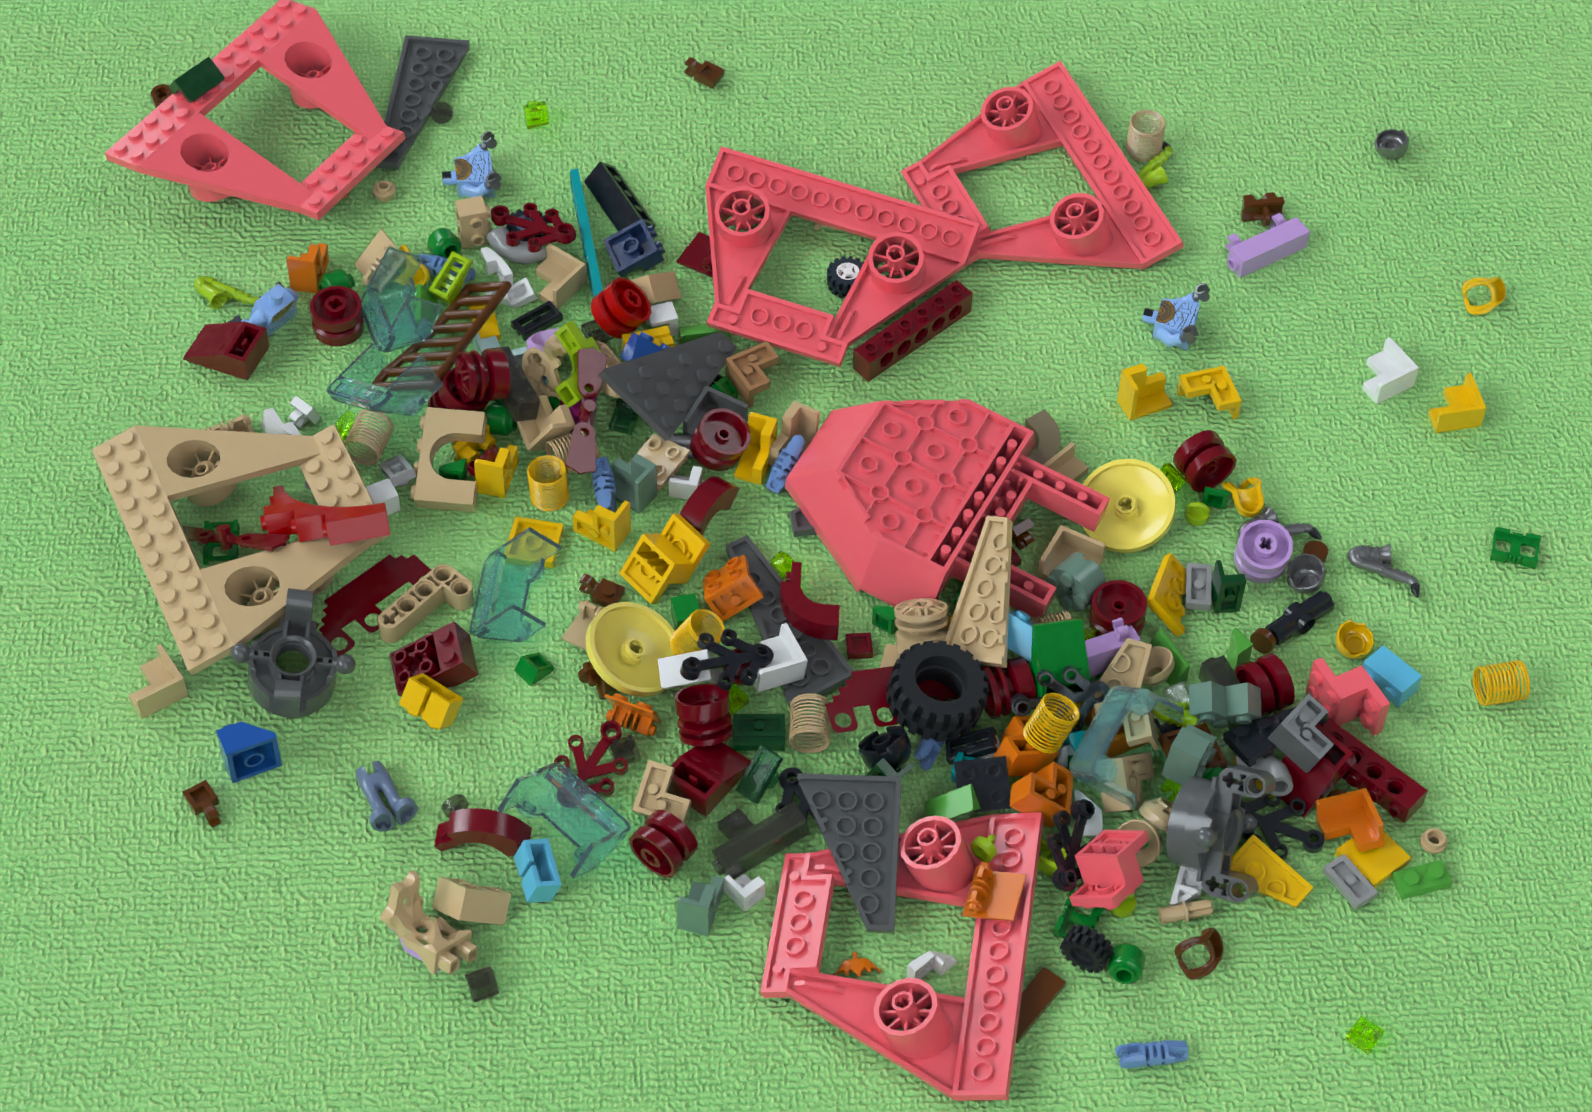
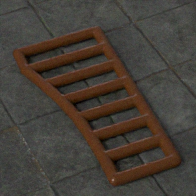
M509 281L466 284L433 325L410 347L381 370L371 383L370 390L373 392L437 388L446 373L455 364L457 354L465 351L509 292L512 284ZM497 291L494 295L469 296L471 293ZM486 305L484 309L458 310L461 306ZM476 319L472 323L446 324L449 320ZM466 332L461 337L433 338L436 334ZM455 347L452 351L417 353L422 348ZM444 361L442 365L401 367L404 363ZM434 375L431 379L385 382L388 377Z

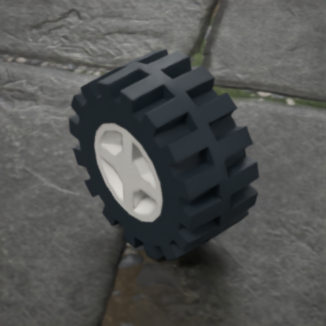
M842 256L841 260L838 258L834 259V263L831 262L827 269V286L829 291H832V294L835 296L838 294L839 298L847 296L864 261L860 263V259H853V256H849V258Z

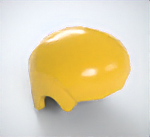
M1348 620L1340 625L1335 635L1336 648L1340 654L1349 659L1365 658L1370 654L1374 645L1373 633L1366 627L1365 623Z

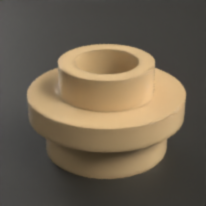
M379 181L373 186L374 196L382 202L390 201L396 193L395 185L390 181Z
M1431 828L1422 834L1420 844L1428 853L1438 854L1445 850L1447 838L1440 829Z

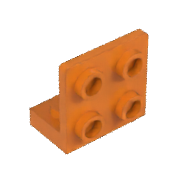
M745 555L739 558L733 557L724 567L719 570L714 569L710 571L703 579L705 601L722 622L764 597L763 592L749 573L748 559Z

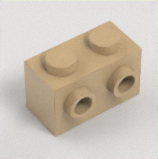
M482 196L456 200L457 232L462 249L489 244L486 238L488 233L492 231L491 222L488 220V218H491L489 204H484Z

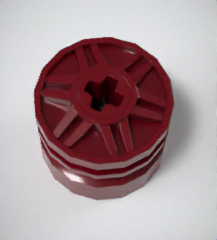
M485 349L481 352V355L475 350L471 352L462 351L457 354L454 368L455 383L462 402L469 403L473 400L480 402L484 396L489 401L502 400L508 397L510 370L506 354L502 349Z
M453 368L446 373L440 385L430 397L428 407L482 412L489 400L484 396L480 402L474 400L469 403L462 402L457 392Z
M1023 657L1007 660V668L1001 669L996 666H990L989 668L987 665L982 667V670H985L987 673V682L989 684L988 699L984 709L991 719L999 718L1001 714L1003 716L1009 715L1011 712L1010 699L1017 693L1026 694L1029 699L1036 698L1033 676L1029 665ZM1021 703L1018 706V709L1023 710L1026 707V704Z
M707 683L688 686L676 693V714L679 716L677 722L678 734L682 743L697 747L712 746L725 742L732 736L733 726L731 724L732 716L729 714L731 706L728 690L720 689L717 684Z

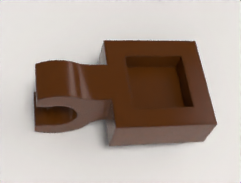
M689 57L685 62V65L688 67L684 70V73L688 76H694V80L712 89L724 76V69L707 60L701 64L694 58Z
M583 574L579 580V583H581L579 590L592 595L591 602L602 607L620 602L625 594V587L604 578L598 583L592 576Z
M206 780L182 792L185 801L195 816L203 812L211 828L221 824L218 818L219 813L214 807L219 804L218 797Z

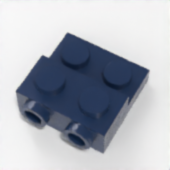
M643 218L603 240L620 277L639 267L646 271L664 261L662 254L666 251L660 240L655 241L654 239L658 234L653 225L650 224L648 226Z

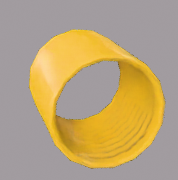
M552 455L537 457L529 464L527 470L531 502L537 509L542 511L559 510L569 500L565 463L560 458Z
M695 610L672 634L670 647L673 654L680 655L686 654V652L691 653L702 650L695 645H697L696 642L704 631L714 636V642L719 644L722 632L725 630L722 620L710 610Z
M1521 660L1477 666L1473 672L1474 692L1482 706L1526 700L1530 694L1528 670ZM1516 665H1517V667H1518V669H1519V671H1520V675H1521L1522 693H1520V678H1519V674H1518V670H1517V668H1516ZM1480 671H1482V674H1481V675H1482V685H1483V690H1484V693H1485V695H1486V697H1487V700L1485 699V697H1484V695H1483V692H1482V688H1481V683H1480ZM1524 678H1525V685H1526V686H1525V696L1523 697V694H1524Z
M1045 694L1023 728L1025 740L1030 746L1043 753L1051 754L1057 752L1079 719L1080 713L1077 706L1061 694ZM1047 699H1055V700H1058V701H1060V702H1063L1064 704H1066L1067 706H1069L1070 709H1069L1068 707H1066L1065 705H1063L1062 703H1059V702L1053 701V700H1047ZM1045 702H1053V703L1059 704V705H1061L1062 707H1064L1065 709H1067V710L1069 711V713H1068L1066 710H1064L1063 708H1061L1060 706H1057V705L1052 704V703H1045ZM1045 705H1052V706H1054V707L1059 708L1060 710H1062L1063 712H1065V713L1068 715V717H1067L1064 713H1062L1061 711H1059L1058 709L1053 708V707H1050V706H1045ZM1047 708H1050V709H1052V710H1055V711L1059 712L1061 715H1059L1058 713H1056V712H1054V711L1048 710ZM1037 726H1039L1044 732H1046L1047 734H1049V735H1051V736H1054L1055 738H1052V737L1046 735V734L1043 733ZM1031 727H1032V729L1034 730V732H1035L1039 737H1041L1043 740L1048 741V742H1050V743H1056V744H1055V745H1054V744H1049V743H1047V742L1042 741L1040 738H1038V737L1033 733V731L1031 730ZM1035 728H1036L1042 735H1044L1045 737L1050 738V739H1052V740H1057V742H1056V741H1051V740H1048V739L1044 738L1043 736H1041V735L1035 730ZM1032 735H1033L1037 740H1039L1041 743H1044V744H1046V745H1048V746H1054V747H1053V748H1052V747H1047V746H1045V745L1040 744L1038 741H1036V740L1032 737Z

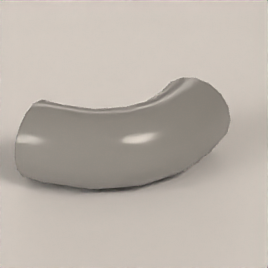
M498 227L489 232L486 237L497 254L512 263L531 264L547 259L544 245L541 246V250L537 253H532L528 250L527 241H520V244L515 247L508 246L506 244V234L509 232L507 227Z
M1236 755L1237 765L1247 766V765ZM1273 755L1267 758L1261 756L1256 759V764L1251 768L1267 771L1276 780V787L1270 793L1271 795L1284 796L1292 791L1293 780L1287 766Z

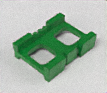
M238 519L233 520V522L209 523V521H204V529L213 530L215 527L228 524L230 525L231 533H234L236 537L240 536ZM213 542L205 544L203 546V565H209V561L238 559V545H233V548L229 549V553L226 556H213V548L220 547L221 544Z
M1495 527L1490 560L1503 563L1507 560L1508 563H1521L1523 567L1536 569L1541 535L1526 533L1523 536L1520 533H1510V529ZM1496 541L1509 542L1510 552L1496 550ZM1521 546L1533 547L1535 549L1534 557L1521 555Z
M1070 891L1063 913L1059 916L1055 925L1054 936L1065 938L1067 935L1065 930L1069 923L1082 924L1083 928L1087 925L1093 931L1097 921L1099 922L1104 908L1094 907L1090 916L1076 913L1074 911L1076 906H1072L1069 898L1075 891Z

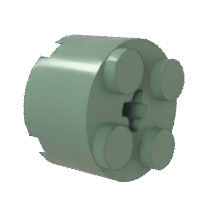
M1079 552L1069 555L1046 578L1047 583L1057 587L1055 595L1059 599L1060 606L1067 611L1070 609L1084 610L1091 604L1095 590L1106 582L1105 575L1098 564L1092 559L1087 561L1082 558L1084 554Z

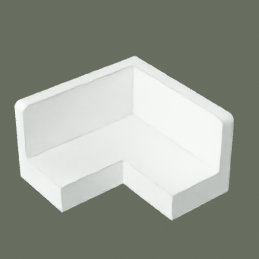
M1389 337L1385 340L1383 351L1367 358L1366 365L1377 376L1364 382L1362 390L1377 405L1413 387L1419 367Z
M781 624L779 636L760 641V644L771 648L774 658L769 665L759 668L757 672V678L753 685L757 693L804 679L808 660L788 624Z
M706 649L658 659L660 682L663 689L706 681L711 684H717L722 668L701 671L698 679L690 681L684 679L680 674L682 662L688 657H696L699 660L715 658L710 651Z

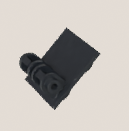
M1006 756L954 761L956 789L972 784L981 808L971 813L1012 809L1010 807Z

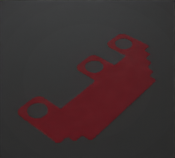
M388 555L324 600L328 606L323 609L326 616L321 619L324 625L319 628V631L322 632V635L330 644L333 639L338 637L345 638L348 643L345 649L336 650L337 657L345 654L355 646V641L342 628L356 620L366 631L371 633L379 629L378 625L369 626L365 623L367 615L371 613L380 615L382 613L376 604L407 582L415 585L422 576L431 571L416 555H411L409 558H405L403 555H400L398 558Z
M894 666L851 672L852 679L845 681L847 686L840 687V694L833 695L832 697L833 703H826L825 705L832 729L835 732L841 733L856 730L858 724L853 707L869 705L874 723L878 727L898 724L897 716L893 717L889 722H883L877 716V711L880 708L890 707L886 701V689ZM926 680L917 683L924 694L929 697L936 696L938 701L958 699L955 692L941 682ZM839 713L849 715L851 725L846 728L838 726L835 722L836 715Z

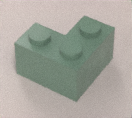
M1213 681L1189 685L1190 716L1200 719L1202 723L1213 724L1214 728H1227L1231 723L1250 724L1252 720L1262 718L1261 689L1248 682L1230 686H1222Z
M1190 724L1186 728L1182 727L1171 745L1162 776L1182 786L1190 777H1203L1206 771V764L1212 762L1217 752V749L1213 748L1216 737Z

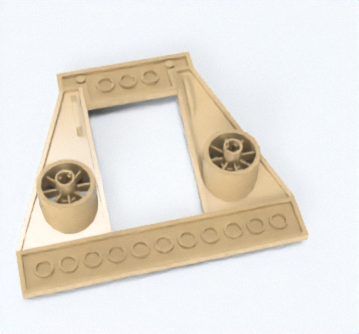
M334 424L313 436L135 425L91 449L191 675L230 655L231 649L235 644H246L256 635L265 634L269 630L279 627L280 618H285L288 588L314 591L367 548L390 536L387 535L330 546L329 538L304 542L297 541L286 546H280L274 549L273 552L262 551L201 569L171 503L173 500L187 497L195 505L212 506L230 496L238 482L300 466L319 506L350 507L374 504Z

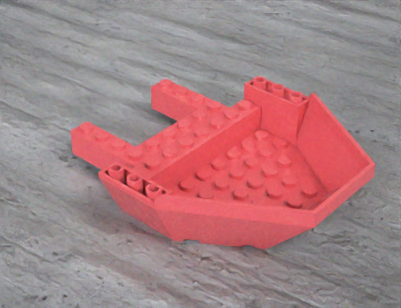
M959 399L958 401H877L832 410L785 481V488L808 522L813 525L815 532L857 592L862 590L893 607L910 599L931 598L939 600L940 594L951 576L964 582L987 515L1006 517L1014 523L1029 499L1094 532L1105 515L1110 500L1109 497L1028 458L1027 456L1032 454L1036 446L1034 431L969 399ZM1011 565L1009 606L1021 610L1033 618L1045 615L1052 603L1057 587Z

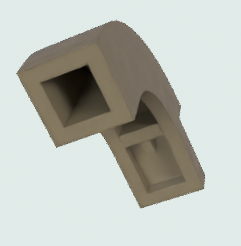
M1045 409L1025 420V427L1034 431L1036 443L1035 452L1027 457L1043 465L1059 452L1061 439L1059 428L1055 420Z

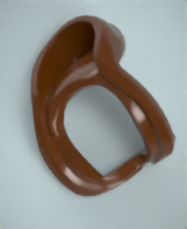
M1212 927L1202 930L1201 936L1188 938L1175 946V956L1178 959L1180 968L1186 977L1193 980L1209 975L1222 959L1224 952L1222 937ZM1195 945H1204L1210 954V960L1201 967L1188 970L1182 960V954Z

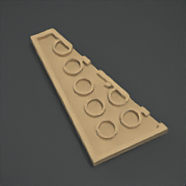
M987 515L944 641H947L948 645L953 646V644L961 646L960 649L963 651L968 650L973 654L972 658L974 660L978 659L982 665L1007 668L1013 522L1006 517Z

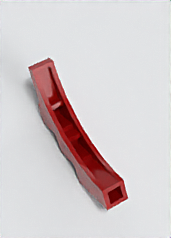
M283 485L273 487V496H269L271 505L264 506V515L260 516L263 531L267 530L268 534H298L299 542L329 538L330 546L391 535L385 503L350 507L311 505L291 498L285 492Z

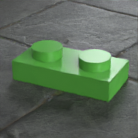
M1442 860L1393 872L1391 877L1402 900L1448 888L1452 884V879Z

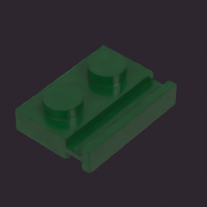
M733 714V750L785 751V714Z

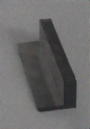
M600 161L584 182L616 229L620 231L642 218L648 226L652 224L655 228L656 224L616 167Z

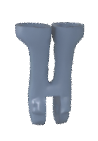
M380 761L372 762L375 773L370 775L367 774L363 766L356 769L358 784L373 811L369 817L373 830H391L395 824L394 817L399 825H403L410 821L418 812V806L410 797H400L389 772ZM379 791H382L384 793L393 811L394 817L383 803L379 795Z

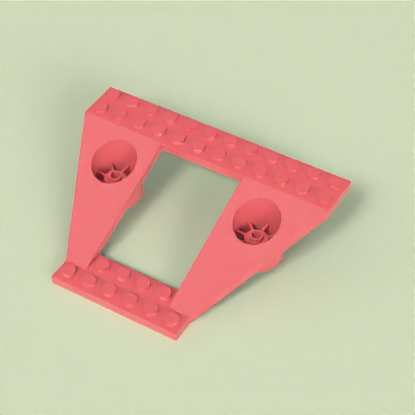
M279 0L212 59L225 77L223 82L192 103H189L180 91L170 95L107 150L105 156L108 161L138 173L185 184L188 186L191 196L199 201L213 202L233 196L301 213L320 220L406 138L404 132L386 126L317 10L292 0ZM260 67L289 87L295 104L308 109L320 108L355 132L301 183L205 117L206 114Z
M1061 61L1024 80L1016 87H1004L994 91L982 104L980 115L923 159L901 171L902 176L921 206L980 223V229L966 266L981 258L1145 269L1184 247L1182 240ZM1063 146L1095 196L1086 193H1074L1056 203L1050 216L990 231L988 224L956 174Z
M721 146L705 185L715 303L707 320V326L760 343L768 341L773 347L841 367L850 345L965 268L979 232L980 223ZM757 214L763 217V219L757 218L755 215ZM791 215L875 240L835 319L832 314L751 290ZM754 223L759 224L754 229H751ZM735 225L736 229L733 231L727 227ZM741 229H748V231L740 232ZM908 261H911V262L915 263L916 265L909 264ZM880 263H885V265L877 268L880 265ZM907 269L913 271L908 276L904 274ZM887 271L890 275L887 278L881 273ZM899 275H901V277H902V278H898V279H894V278H893L894 276H899Z
M1042 812L990 814L953 822L946 817L930 816L914 822L904 833L899 834L896 896L965 907L976 867L983 862L970 849V844L977 836H982L986 839L991 834L996 836L993 845L996 847L997 855L990 862H986L991 865L990 869L992 871L1027 875L1014 921L976 918L965 998L935 993L932 986L922 979L905 978L887 985L819 973L834 885L846 887L829 849L811 853L785 854L761 985V995L763 998L790 997L954 1101L1009 1100L1044 822Z

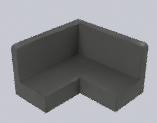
M706 385L683 420V435H693L704 415L712 409L725 408L733 410L747 422L749 405Z
M1308 694L1268 737L1274 745L1305 773H1308L1334 745L1315 727L1328 710Z

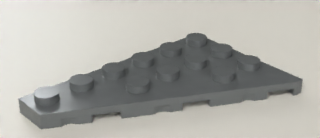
M720 331L605 368L598 376L666 441L671 438L705 386H709L726 364V358L732 356L737 347Z
M798 773V783L867 933L894 934L901 777Z

